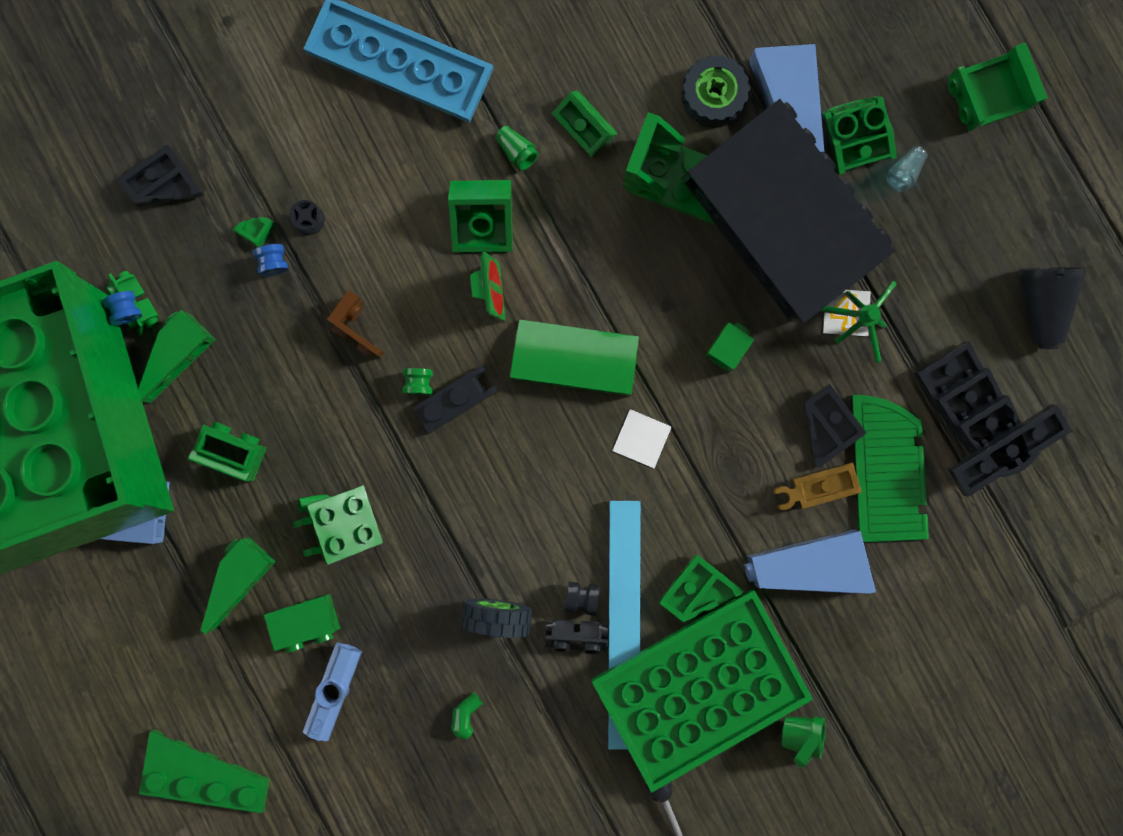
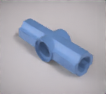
M339 642L335 644L321 684L316 689V697L302 732L309 738L317 741H329L343 701L349 693V685L362 653L356 647ZM329 684L336 686L339 690V698L329 697L326 693V686Z

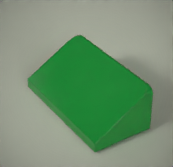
M571 91L551 113L590 157L597 154L617 135V132L579 91Z

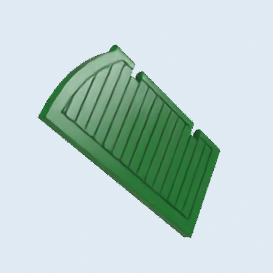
M851 395L852 414L867 432V434L854 442L855 472L862 492L856 494L858 531H861L863 542L929 539L928 515L918 513V505H927L924 447L922 445L914 446V437H923L922 419H918L906 409L888 400L867 395Z

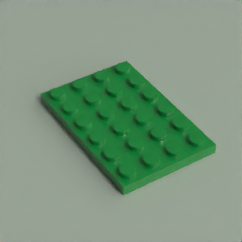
M753 589L591 679L651 793L813 700Z

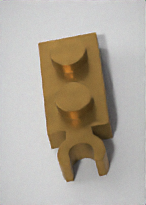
M853 463L791 479L794 486L792 489L777 487L773 490V494L783 492L787 495V501L784 504L777 505V508L780 510L790 509L796 501H798L800 509H805L862 493Z

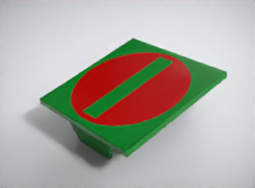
M482 252V256H480L482 269L470 275L472 297L485 300L486 312L506 322L500 262L488 253Z

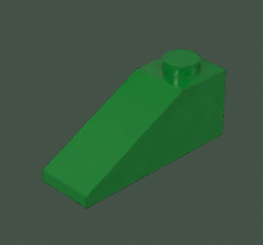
M180 310L171 314L164 321L165 326L158 332L138 389L142 402L152 403L216 340L191 314Z
M250 537L240 540L235 539L224 550L226 556L219 563L200 630L204 634L214 631L276 563Z

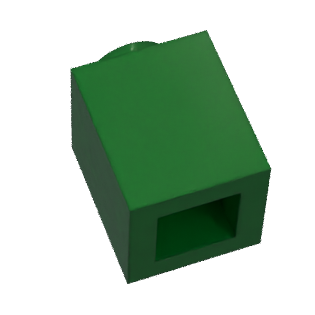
M728 322L705 354V357L730 373L736 368L754 339L749 336L750 331L741 324L734 323L732 325Z

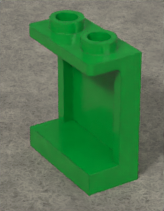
M1026 42L1016 45L1008 53L968 68L960 66L948 76L949 92L956 98L959 106V117L962 123L967 126L969 132L1034 109L1048 99Z

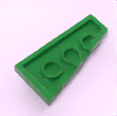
M155 729L150 731L139 791L140 795L263 813L266 806L269 778L239 765H231L217 759L218 756L211 753H203L189 747L190 744L183 741H175L163 736L164 733Z

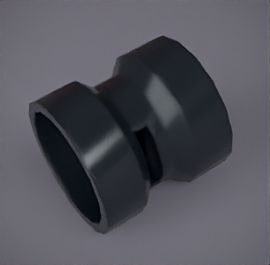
M569 581L565 612L574 613L580 608V611H583L586 615L595 616L599 597V585L590 584L582 589L578 582Z

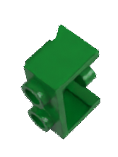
M213 422L212 426L202 425L188 460L243 481H254L267 447L258 444L260 439L243 432L241 437L230 433L231 427L217 422ZM211 437L248 450L244 465L206 451Z

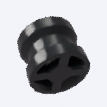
M301 200L296 202L290 210L291 222L300 232L313 235L322 230L325 224L324 213L314 202Z

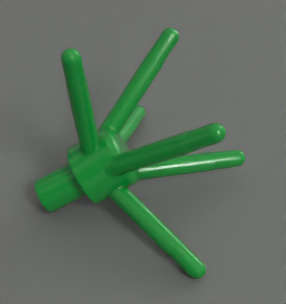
M892 281L873 305H864L850 291H846L845 296L859 308L857 311L828 306L820 310V312L855 317L856 323L835 339L837 344L841 343L861 326L868 327L875 362H881L874 325L877 324L883 329L886 328V323L880 319L881 312L879 307L895 288L896 282Z

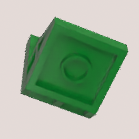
M648 112L628 163L622 187L633 195L715 225L680 179L708 155L683 147L685 138L660 116Z

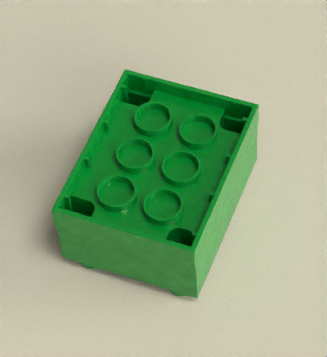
M58 261L0 281V575L175 512L120 325H111L109 320L110 311L104 307L102 301L109 295L78 277L76 272Z

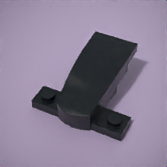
M970 341L962 342L914 372V375L938 413L965 449L971 454L948 469L963 496H971L999 477L1011 476L1025 470L1038 457L1040 451L1072 432L1058 405L1053 404L1021 423L1009 395L1002 394L990 368L983 367Z

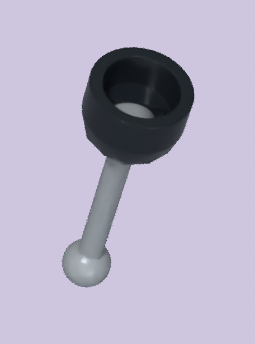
M671 782L652 793L646 784L647 791L652 800L663 803L676 836H683L668 801L673 793Z

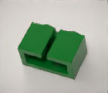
M330 593L303 601L300 604L297 603L277 609L264 615L274 651L284 648L285 653H290L304 648L302 642L314 639L315 644L333 639L332 633L340 629Z

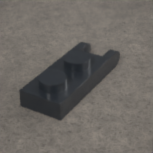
M483 365L413 407L428 434H431L499 391L496 386L484 391L476 377L486 371Z

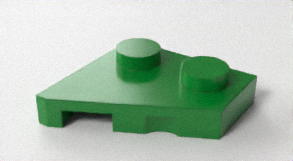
M695 554L658 602L682 622L696 617L699 613L709 611L719 606L718 604L742 595L744 591L699 555Z

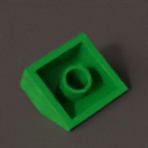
M511 180L450 181L448 205L452 252H513Z

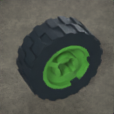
M710 55L708 58L699 59L695 65L693 64L689 68V72L686 73L681 89V102L684 104L686 114L688 113L693 121L699 122V125L704 127L707 125L710 128L726 126L728 122H733L741 114L748 100L750 92L749 78L747 74L745 75L744 68L741 65L739 66L732 58L728 59L723 55ZM713 87L718 88L720 96L718 93H709L710 89Z
M482 598L466 599L463 604L461 627L482 635L506 638L526 637L530 631L532 609L526 605L509 601Z

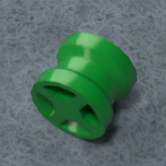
M422 368L403 369L402 375L405 377V385L402 387V394L432 395L433 389L430 386V379L433 377V370Z

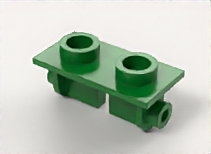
M124 271L117 276L118 280H115L112 274L108 275L109 286L106 287V291L109 296L123 291H133L136 298L145 295L134 274ZM148 298L139 302L134 301L135 307L140 309L142 317L126 324L130 330L134 328L139 337L142 336L143 326L147 325L150 329L159 324V315Z

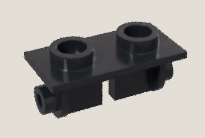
M553 619V622H546V634L552 636H545V647H550L554 652L565 653L569 652L570 649H582V653L594 655L600 654V651H606L608 640L601 638H607L608 626L602 625V622L580 621V632H574V621Z

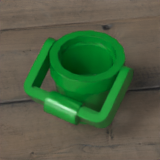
M786 716L783 726L782 747L798 752L794 758L795 764L798 767H805L812 758H822L826 738V722L824 717Z

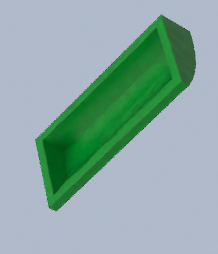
M519 320L510 379L631 396L639 336Z

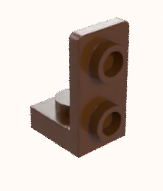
M348 290L327 318L328 321L334 324L331 330L344 340L351 336L358 341L359 344L356 348L371 358L373 354H376L382 358L384 352L346 326L349 321L354 322L359 317L363 309L361 305L364 302L356 294Z

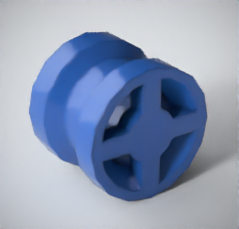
M270 244L253 250L254 258L259 262L257 268L259 276H275L289 270L288 264L283 260L285 252L283 245Z
M133 291L118 292L102 300L104 307L110 311L109 320L111 325L127 324L142 317L140 309L135 307L134 301L136 297Z

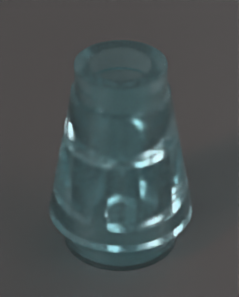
M912 147L910 151L889 168L886 178L888 184L900 192L913 188L928 157L927 152L921 147Z

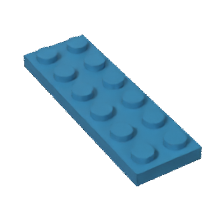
M325 0L303 48L305 53L468 123L472 120L494 70L492 64L341 0Z

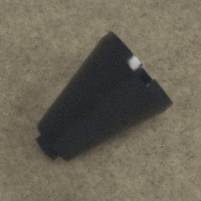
M1050 267L1019 269V279L1033 343H1039V349H1058L1060 343L1066 342L1085 278V268Z

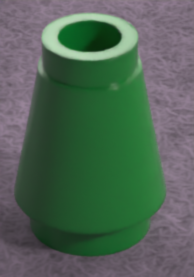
M504 126L497 132L495 139L515 168L519 167L521 170H526L536 161L538 152L535 150L536 146L510 129L509 126Z

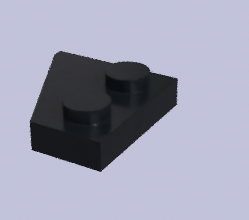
M169 145L164 146L117 179L137 206L198 198L204 195Z
M830 384L804 401L814 462L818 468L867 434Z

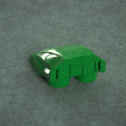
M882 96L858 99L821 112L828 131L837 174L841 175L845 171L877 161L897 158L893 128L889 121Z

